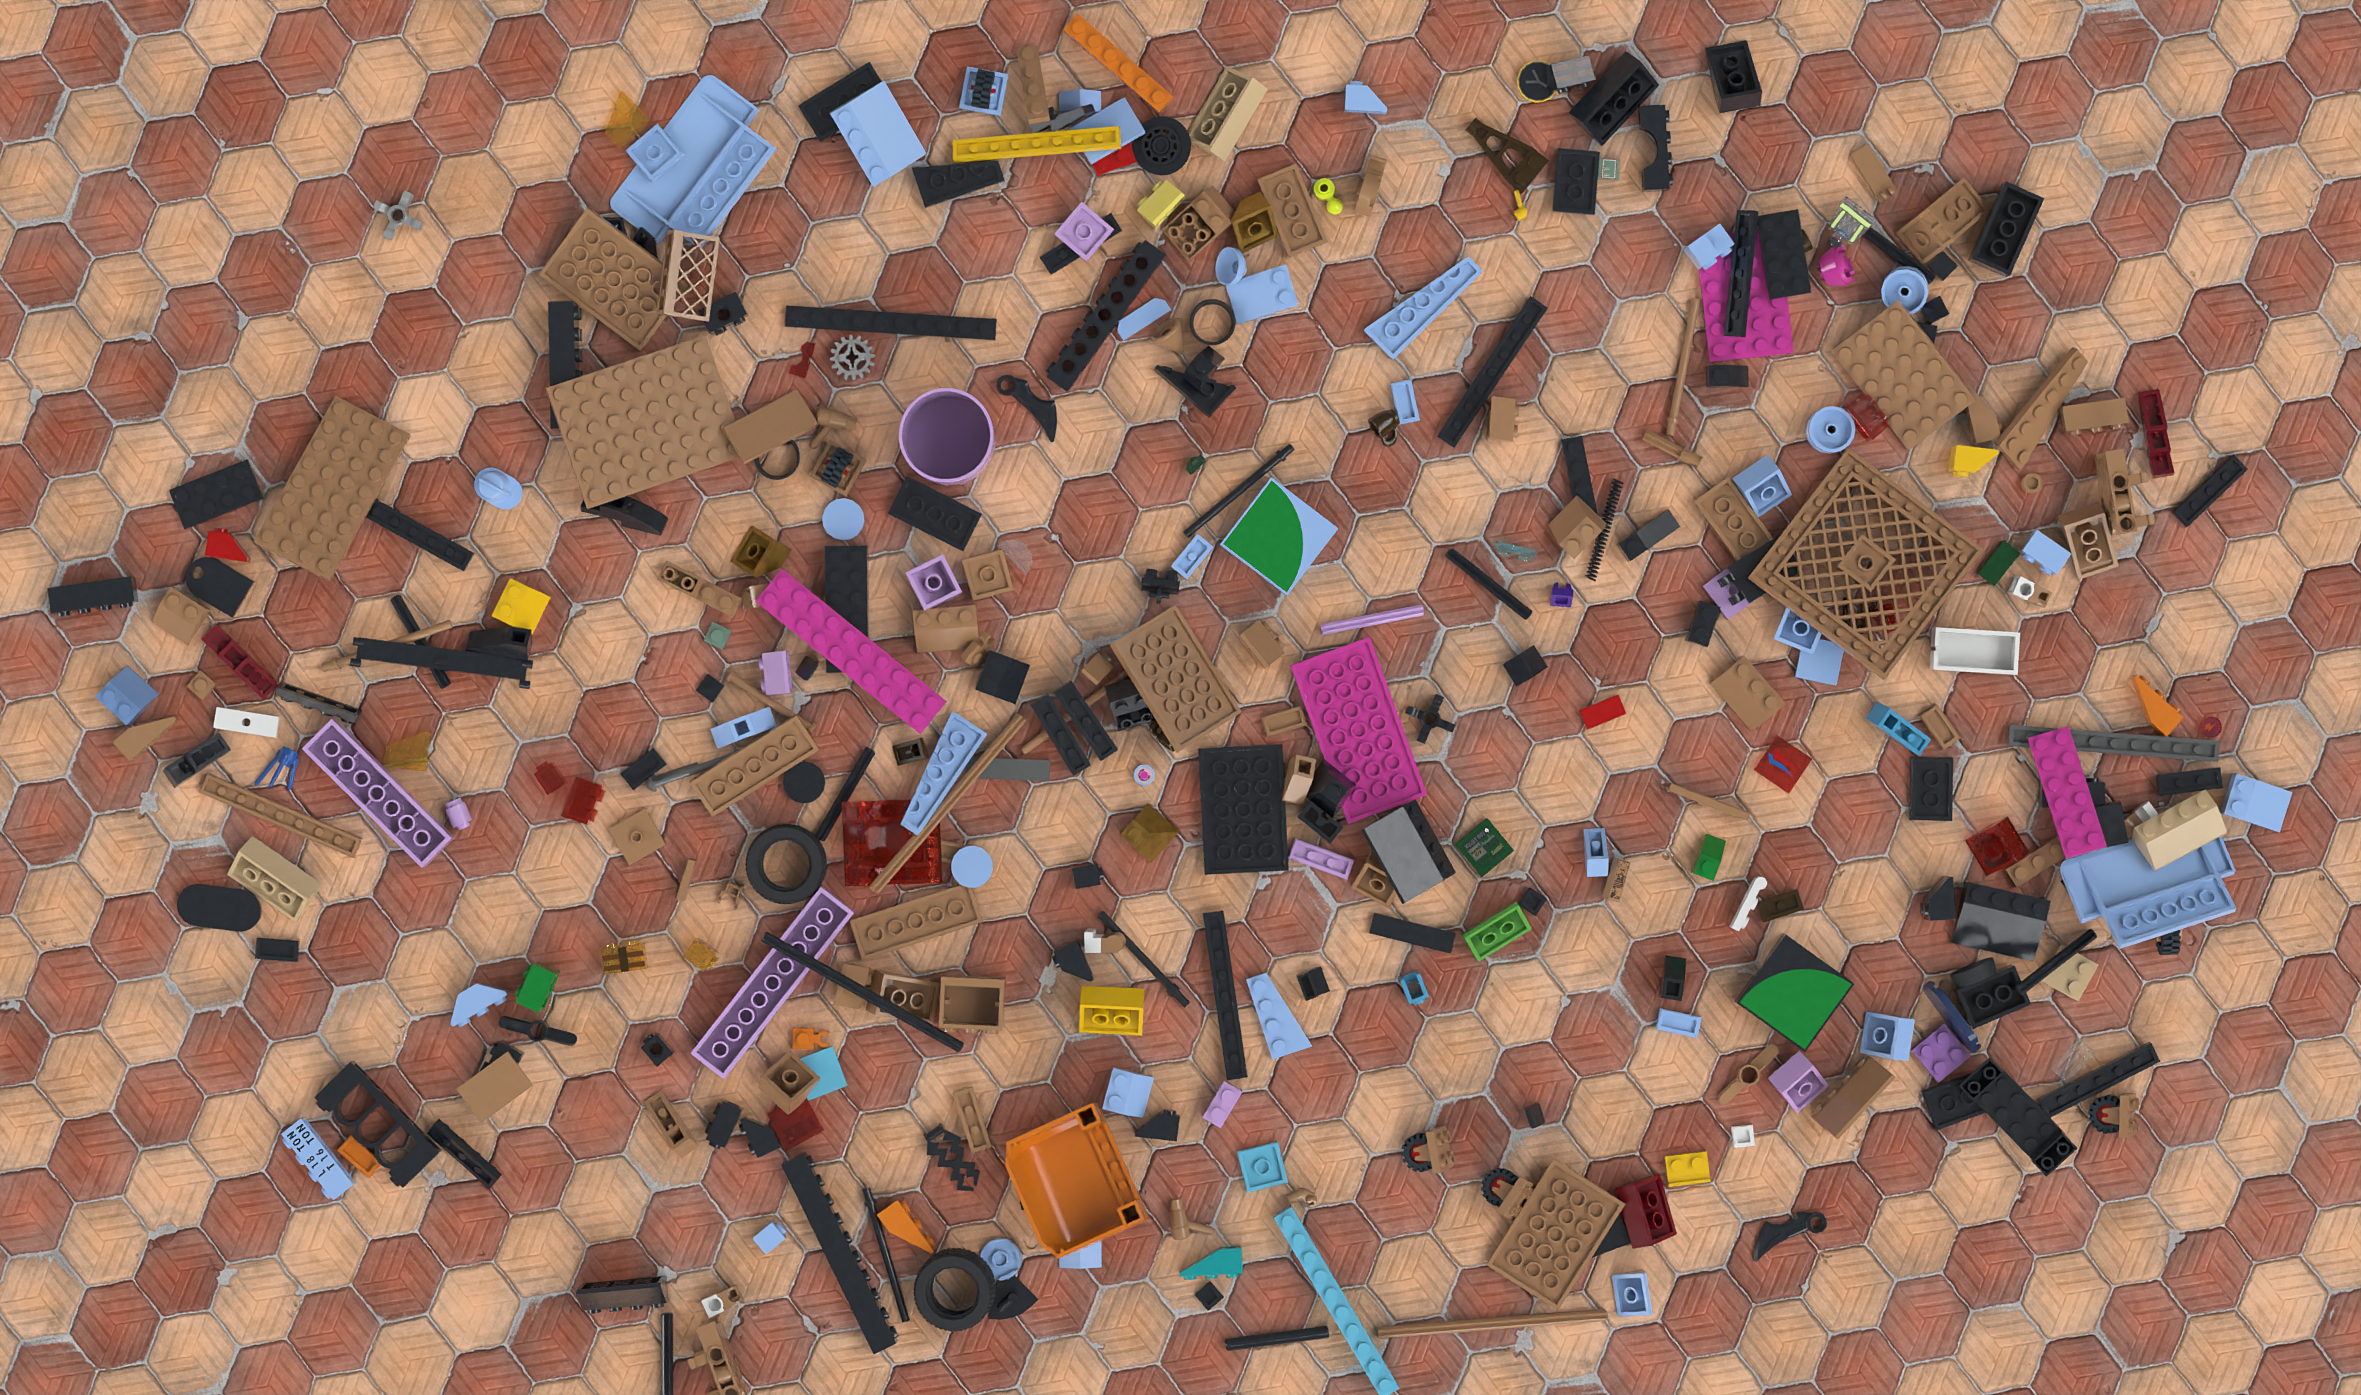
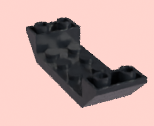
M1989 1057L1959 1084V1087L1973 1101L1975 1100L2031 1158V1161L2046 1177L2078 1149L2050 1116L1992 1058Z

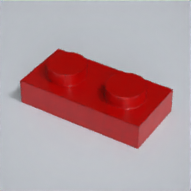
M1130 143L1093 163L1096 176L1136 163Z

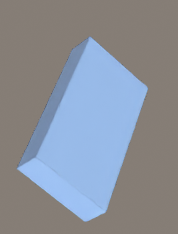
M1411 379L1391 383L1395 409L1400 421L1399 425L1420 421Z
M1660 1008L1656 1029L1697 1038L1702 1017Z

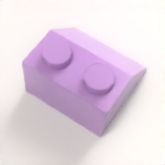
M944 555L905 573L924 611L946 603L962 593Z
M789 651L762 653V658H759L760 671L764 670L765 678L761 679L762 692L766 691V695L793 693Z
M1800 1051L1790 1057L1785 1064L1768 1077L1777 1091L1797 1113L1829 1086L1814 1065Z

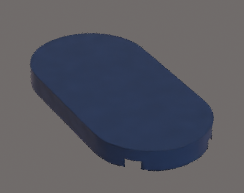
M1928 981L1923 985L1928 999L1960 1042L1972 1053L1978 1051L1981 1048V1044H1976L1979 1041L1974 1031L1945 992L1939 987L1937 989L1933 987L1935 985L1933 981Z

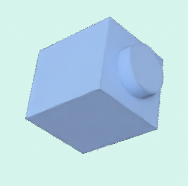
M773 1220L752 1239L767 1254L786 1239L785 1233L787 1231L780 1222L776 1224Z

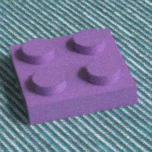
M1944 1023L1911 1049L1938 1083L1971 1056Z

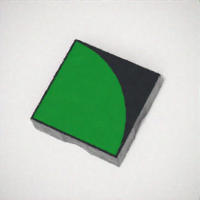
M1783 933L1766 956L1762 967L1750 978L1734 1002L1767 1024L1796 1047L1806 1052L1851 990L1854 983Z

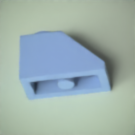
M1351 81L1350 85L1346 84L1344 112L1387 113V107L1367 85H1363V82Z
M1605 828L1584 829L1587 877L1608 876L1609 858Z

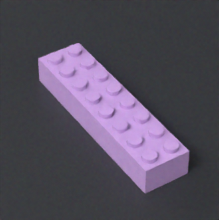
M331 719L302 748L421 868L426 867L455 838L337 719Z

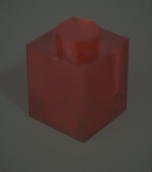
M546 761L536 767L538 771L534 773V776L547 795L552 794L567 784L554 762L548 764Z

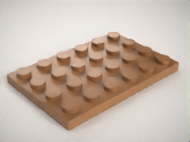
M588 207L539 275L640 351L643 350L667 317V315L657 314L663 263ZM684 278L677 282V288L681 293L689 287Z
M1899 299L1831 350L1908 450L1977 399Z
M1176 605L1110 644L1176 753L1242 712Z
M1553 1158L1517 1218H1515L1491 1256L1487 1266L1556 1310H1559L1625 1206V1203Z

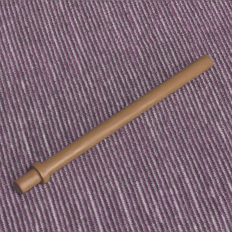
M1692 298L1670 415L1666 419V422H1668L1666 435L1674 436L1676 424H1679L1677 418L1700 299Z
M447 620L390 641L407 644L453 628L451 620ZM357 652L341 658H332V661L321 664L322 671L341 669V666L350 663L351 658H356Z
M1126 670L1119 671L1118 675L1104 686L1125 680L1129 675ZM1104 686L1085 699L1089 707L1106 695ZM1068 713L1062 716L1066 724L1072 720ZM1046 730L1021 747L1025 755L1049 737Z

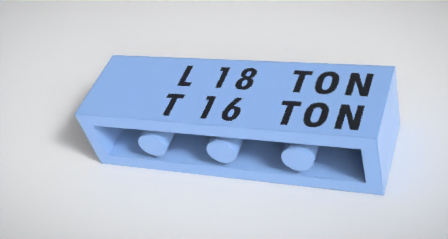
M305 1117L299 1119L281 1134L284 1137L282 1139L284 1144L296 1152L297 1155L295 1157L301 1165L305 1164L310 1170L308 1174L315 1182L318 1181L323 1188L321 1190L328 1199L332 1198L335 1200L356 1184V1181Z

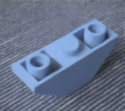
M767 707L710 730L719 749L772 729L777 725L770 707Z
M482 983L471 986L458 994L450 1024L452 1027L458 1025L461 1028L471 1022L469 1019L471 1016L476 1014L479 1017L488 1012L487 1007L493 1003L498 1006L507 1000L505 996L510 994L509 991Z

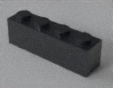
M133 576L47 588L50 612L53 614L57 613L58 617L70 616V611L78 610V614L91 613V608L99 607V611L112 610V605L120 604V608L132 607L133 602H139L136 580Z

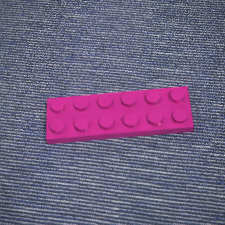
M2069 726L2028 738L2027 740L2065 859L2106 848V841Z

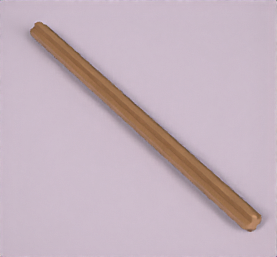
M1016 714L942 800L919 836L913 834L869 887L874 893L878 894L1022 727L1026 722L1022 715Z
M1606 1309L1380 1326L1377 1327V1336L1381 1339L1606 1321L1607 1311Z

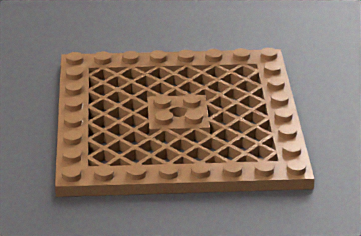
M1848 448L1748 579L1882 680H1885L1984 549ZM1859 487L1860 496L1850 497L1849 488ZM1864 488L1873 495H1865ZM1844 489L1845 498L1836 499ZM1876 499L1877 509L1867 510L1866 500ZM1861 501L1862 511H1852L1851 502ZM1881 501L1889 507L1882 508ZM1837 503H1846L1848 512L1838 513ZM1832 504L1833 514L1824 515ZM1892 512L1894 522L1884 523L1883 513ZM1878 514L1879 523L1869 524L1868 515ZM1898 514L1906 520L1899 521ZM1863 515L1865 525L1855 526L1853 516ZM1849 517L1850 527L1840 528L1839 518ZM1834 519L1835 528L1825 529L1824 520ZM1820 521L1821 530L1811 531ZM1909 525L1911 534L1901 535L1900 526ZM1895 526L1896 536L1886 537L1885 527ZM1915 527H1917L1923 533L1916 534ZM1880 528L1882 538L1872 539L1870 529ZM1866 530V536L1862 534L1857 540L1856 531ZM1851 531L1852 541L1842 542L1841 532ZM1836 533L1838 543L1828 544L1826 534ZM1822 535L1823 544L1813 545L1812 536ZM1807 537L1808 546L1799 547ZM1926 537L1928 547L1918 548L1917 538ZM1912 539L1913 549L1903 550L1902 540ZM1932 539L1940 546H1933ZM1897 541L1898 550L1889 551L1887 542ZM1880 542H1882V543H1883V549L1880 548V547H1879L1878 545H1876L1875 543H1880ZM1852 546L1845 556L1843 547ZM1839 547L1840 557L1830 558L1829 548ZM1824 549L1825 559L1815 560L1814 550ZM1943 550L1945 560L1935 561L1934 551ZM1809 551L1811 560L1801 561L1799 552ZM1795 552L1796 562L1787 563ZM1929 552L1930 561L1920 562L1919 553ZM1914 553L1916 563L1906 564L1904 554ZM1899 555L1901 565L1891 566L1896 560L1892 556ZM1861 560H1870L1871 568H1863L1860 563ZM1840 562L1836 567L1840 572L1832 573L1831 563ZM1826 563L1828 573L1818 574L1816 564ZM1945 564V566L1937 575L1936 565ZM1812 565L1813 575L1803 576L1802 566ZM1931 566L1933 576L1923 577L1921 567ZM1797 567L1798 577L1788 578L1787 568ZM1916 568L1918 577L1908 579L1907 569ZM1902 569L1903 579L1893 580L1892 570ZM1887 572L1889 581L1879 582ZM1843 576L1845 586L1835 587L1833 577ZM1829 578L1830 588L1820 589L1819 579ZM1848 578L1854 581L1856 585H1849ZM1814 579L1815 589L1805 590L1804 580ZM1799 581L1800 588H1798L1792 582ZM1924 581H1933L1925 591ZM1919 582L1920 592L1910 593L1909 583ZM1904 584L1906 594L1896 595L1894 585ZM1880 586H1890L1891 595L1881 596ZM1875 588L1876 597L1866 598L1865 590L1871 593ZM1860 589L1862 599L1852 600L1850 590ZM1846 591L1847 600L1837 601L1836 592ZM1831 592L1832 602L1822 603L1821 593ZM1816 594L1817 601H1815L1809 595ZM1920 597L1917 603L1913 606L1911 598ZM1906 598L1908 608L1898 609L1897 599ZM1892 600L1893 610L1883 611L1882 601ZM1877 602L1879 611L1869 612L1867 603ZM1862 603L1864 613L1854 614L1853 604ZM1848 605L1849 615L1839 616L1838 606ZM1826 607H1833L1834 614L1827 610ZM1908 613L1900 624L1899 614ZM1894 614L1896 624L1886 625L1884 615ZM1880 616L1881 626L1871 627L1870 617ZM1865 618L1866 628L1856 629L1855 619ZM1850 619L1851 627L1842 620ZM1896 629L1888 639L1887 630ZM1882 631L1883 641L1873 642L1872 632ZM1867 632L1868 640L1859 633Z

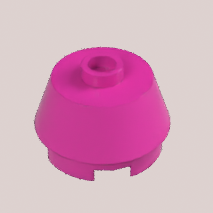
M1843 245L1839 247L1833 246L1819 257L1820 267L1818 269L1822 279H1825L1829 286H1848V283L1855 281L1854 277L1851 276L1855 274L1851 259H1848L1843 254L1846 251Z

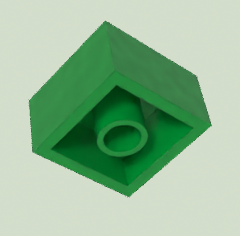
M540 962L527 966L523 975L526 980L524 984L519 985L515 993L517 1000L515 1003L538 1013L543 1011L560 975V971Z

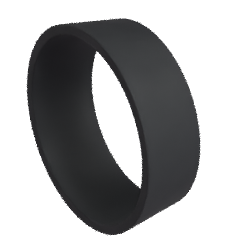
M1208 299L1197 304L1192 310L1189 325L1192 334L1198 341L1207 345H1218L1231 337L1235 329L1236 320L1234 312L1229 305L1218 299ZM1210 304L1223 307L1231 318L1229 333L1225 338L1217 342H1208L1201 339L1196 334L1193 325L1194 317L1198 310Z
M793 440L788 441L793 445L797 454V461L792 471L783 476L770 475L763 470L758 457L754 459V463L763 476L773 480H781L795 472L800 462V452Z
M1993 957L1979 960L1952 972L1950 977L1956 987H1966L1994 975L1997 971Z

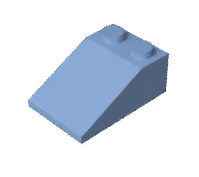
M1287 265L1242 278L1235 285H1226L1237 325L1298 307Z
M2231 773L2219 812L2235 819L2280 832L2292 792L2237 773Z

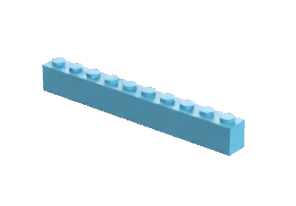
M1292 1205L1274 1214L1273 1217L1378 1394L1390 1395L1400 1389Z

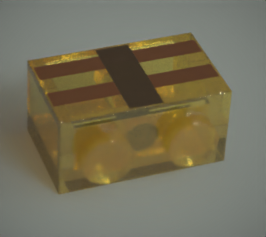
M697 938L683 957L702 971H705L707 969L711 970L718 962L719 958L717 955L719 951L702 939Z
M639 940L627 941L626 946H618V943L606 944V948L601 949L604 975L647 969L648 962L645 943L639 944Z

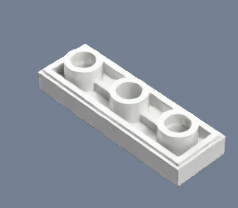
M217 707L213 728L277 738L280 717ZM247 718L250 720L249 726H246L244 724V721Z

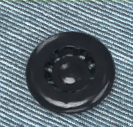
M1165 116L1154 117L1142 124L1145 134L1133 141V151L1139 165L1147 172L1155 175H1169L1181 169L1187 162L1191 152V139L1186 128L1179 121ZM1175 152L1174 156L1171 158V153ZM1167 157L1168 161L1163 162V158Z

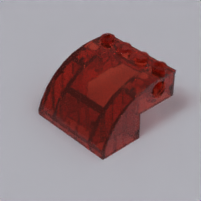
M912 799L842 802L845 886H870L913 836V832L901 825ZM940 823L887 885L943 882Z

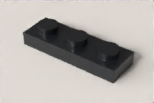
M2220 767L2156 775L2159 796L2223 788Z

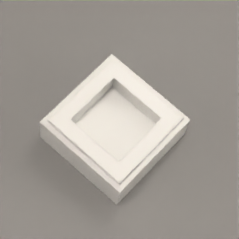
M1752 1124L1731 1126L1734 1148L1755 1146Z

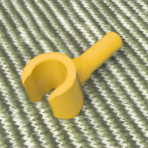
M1516 190L1514 194L1519 208L1513 212L1517 220L1521 221L1527 217V210L1523 206L1519 191Z

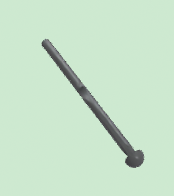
M733 753L701 764L696 762L654 777L650 776L646 781V786L650 791L656 792V787L706 771Z

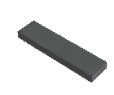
M972 757L966 765L965 774L979 757ZM994 758L978 778L1049 781L1050 760Z

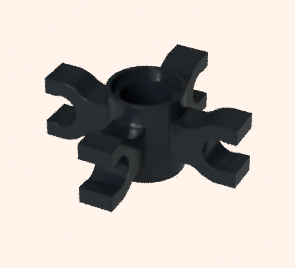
M1435 694L1430 709L1424 712L1408 705L1405 713L1420 719L1423 725L1416 741L1425 744L1431 728L1440 727L1453 733L1455 724L1440 719L1438 713L1444 699L1443 696ZM1433 713L1436 716V722L1433 725L1425 723L1424 718L1426 714Z

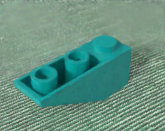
M1220 1247L1182 1269L1180 1277H1184V1280H1195L1197 1276L1204 1275L1205 1279L1218 1278V1275L1226 1274V1278L1239 1277V1274L1243 1273L1242 1247Z

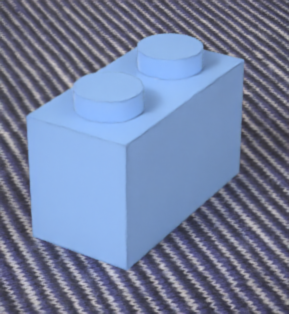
M2033 530L2019 551L2023 554V559L2031 564L2035 562L2040 565L2039 569L2048 576L2051 574L2057 575L2071 555L2070 552L2038 530Z

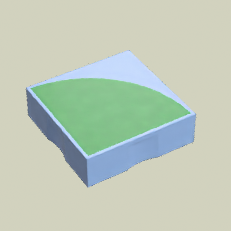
M1271 477L1221 542L1220 546L1248 565L1287 596L1338 528Z

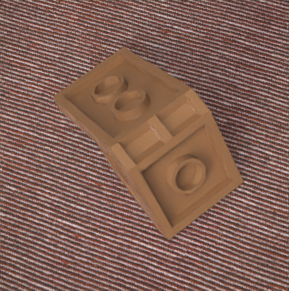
M1962 178L1935 202L1898 230L1896 234L1923 265L1990 211V208L1968 181Z

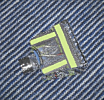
M1844 196L1827 227L1834 233L1829 239L1828 244L1832 247H1839L1845 241L1852 245L1878 219L1850 198Z

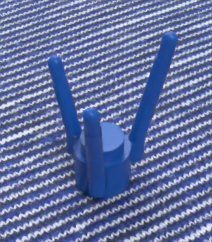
M283 746L282 750H278L276 756L255 781V785L257 786L278 761L280 764L269 783V787L274 785L283 766L290 767L292 764L287 787L288 790H291L296 767L300 760L296 758L298 753Z

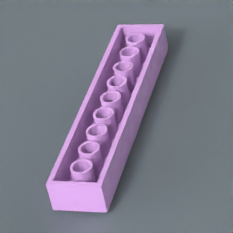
M821 886L780 939L818 960L855 911L825 887ZM772 948L691 1054L721 1078L725 1079L810 969Z

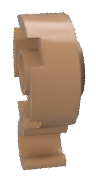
M1373 155L1370 156L1364 180H1359L1353 199V201L1357 202L1354 212L1371 216L1387 159Z

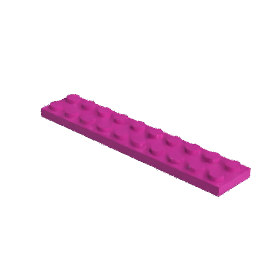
M784 569L779 571L755 601L919 734L924 731L947 702Z

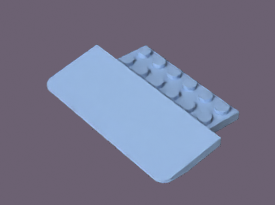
M713 75L703 77L663 129L685 156L653 183L640 167L636 165L611 198V208L638 230L640 227H644L655 238L657 244L661 242L667 231L671 228L682 232L711 236L777 150L772 144L748 127L760 110ZM684 237L693 245H695L689 237ZM706 240L704 243H702L700 246L703 247V246L705 245V243L707 242V240Z
M2222 836L2157 871H2154L2132 839L2128 840L2129 843L2106 847L2067 859L2060 866L2061 876L2080 923L2104 917L2119 949L2224 916L2236 910V906L2222 881V878L2234 875L2236 871Z

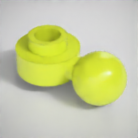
M1326 178L1318 180L1314 185L1316 197L1327 201L1326 209L1330 214H1339L1343 209V203L1340 199L1334 198L1335 186L1333 182ZM1324 185L1328 187L1326 192L1320 190Z

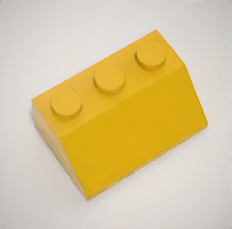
M1081 986L1079 1033L1142 1036L1144 989Z

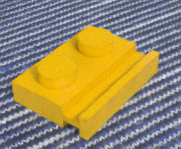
M1707 1151L1664 1156L1668 1187L1711 1182Z

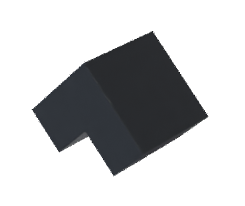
M1534 645L1503 664L1516 687L1548 667Z
M1321 966L1296 975L1305 1001L1330 992Z

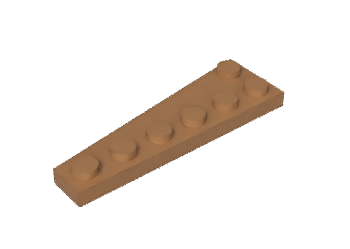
M2074 347L2069 350L1994 443L2016 469L2021 470L2025 463L2028 462L2036 445L2088 363L2080 351Z

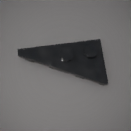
M1157 365L1154 369L1158 375L1208 418L1236 390L1234 385L1230 384V386L1217 383L1213 379H1208L1201 389L1198 390L1183 378L1184 373L1174 371L1167 366Z

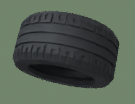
M779 824L762 831L751 843L746 856V874L753 889L764 899L778 904H794L810 897L820 887L827 870V857L822 843L811 831L795 824ZM789 840L796 842L804 848L808 855V874L795 887L785 888L778 886L770 881L764 872L763 860L765 853L771 845L778 841Z
M947 1248V1250L944 1249L931 1256L919 1270L913 1289L915 1304L923 1318L930 1322L931 1325H934V1327L951 1332L967 1330L979 1323L990 1310L996 1295L995 1276L986 1260L984 1261L980 1255L964 1248ZM950 1268L961 1269L968 1273L976 1283V1302L966 1310L954 1311L946 1309L939 1304L934 1296L933 1282L936 1274Z

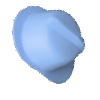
M491 467L481 470L476 475L474 489L483 500L501 509H511L516 507L521 501L523 495L522 487L516 479Z

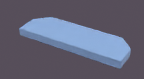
M1154 298L1121 319L1117 332L1124 341L1171 311L1165 300Z

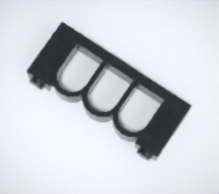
M351 1061L314 1097L317 1100V1106L324 1112L326 1110L328 1112L333 1111L339 1123L349 1127L355 1126L354 1135L358 1143L369 1148L375 1147L376 1160L383 1167L391 1169L388 1172L391 1175L390 1180L397 1187L401 1186L404 1188L442 1151L355 1061ZM361 1084L373 1096L376 1102L358 1120H348L341 1112V1104ZM381 1105L397 1123L379 1141H369L362 1134V1124ZM402 1126L418 1144L401 1161L396 1163L389 1162L382 1154L383 1144Z

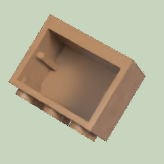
M942 975L939 1028H943V1032H956L957 1029H964V1033H977L978 1030H986V1034H998L999 1030L1002 1031L1004 1028L1006 977Z

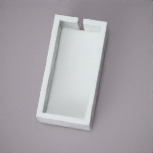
M1934 627L1932 628L1931 647H1935V651L1930 653L1929 670L2018 675L2020 633Z

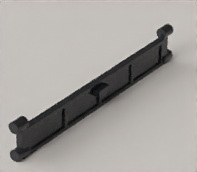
M361 637L353 638V645L358 646L356 658L350 659V666L361 667L362 659L520 680L519 688L530 689L531 681H525L527 668L532 669L533 660H521L490 654Z

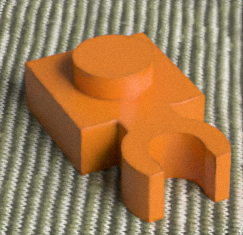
M793 1028V1049H814V1043L821 1047H827L829 1043L822 1042L821 1036L829 1035V1031H821L818 1034H814V1028Z

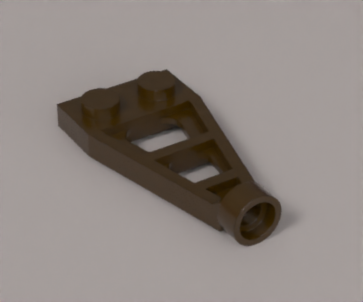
M1475 118L1465 130L1473 136L1505 181L1521 194L1549 161L1533 147L1483 124L1478 118ZM1478 127H1481V131L1479 133H1475ZM1490 136H1495L1504 142L1503 148L1498 153H1494L1487 146L1486 142ZM1507 149H1514L1523 155L1522 161L1515 169L1508 168L1502 159L1503 153Z

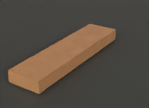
M1673 783L1668 785L1667 791L1748 821L1750 814L1747 811Z

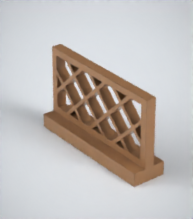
M680 230L667 231L657 307L658 315L709 322L720 238L682 232ZM683 237H689L695 244L688 251L682 245ZM706 240L713 241L712 251L708 254L700 246ZM696 248L703 255V258L697 263L689 255ZM684 257L692 265L685 272L680 267V261ZM706 260L710 265V270L703 275L698 265ZM693 269L701 277L694 284L686 276ZM684 278L689 288L681 293L677 288V282ZM703 281L707 286V292L701 296L695 287ZM690 290L698 298L691 305L684 298V295ZM679 299L687 307L681 313L674 312L675 302ZM699 302L704 307V316L696 315L692 309Z

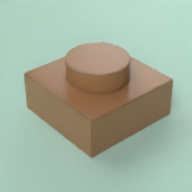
M200 670L186 687L204 700L217 683Z

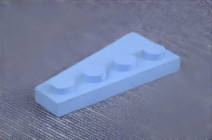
M1267 973L1246 979L1272 1059L1312 1047Z

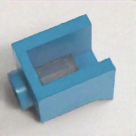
M1418 970L1398 977L1409 1004L1417 1005L1426 1001L1425 998L1429 997Z

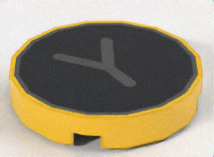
M1532 61L1525 64L1519 71L1517 87L1520 94L1526 100L1540 103L1551 99L1556 93H1550L1544 68L1549 66V63Z

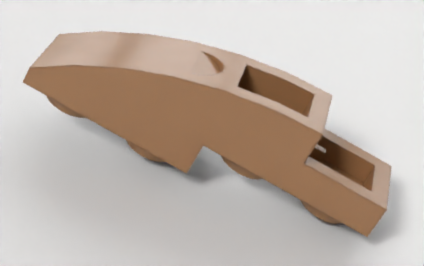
M669 561L665 562L657 580L733 618L743 600Z

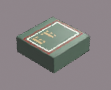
M1599 158L1598 179L1618 181L1620 159Z

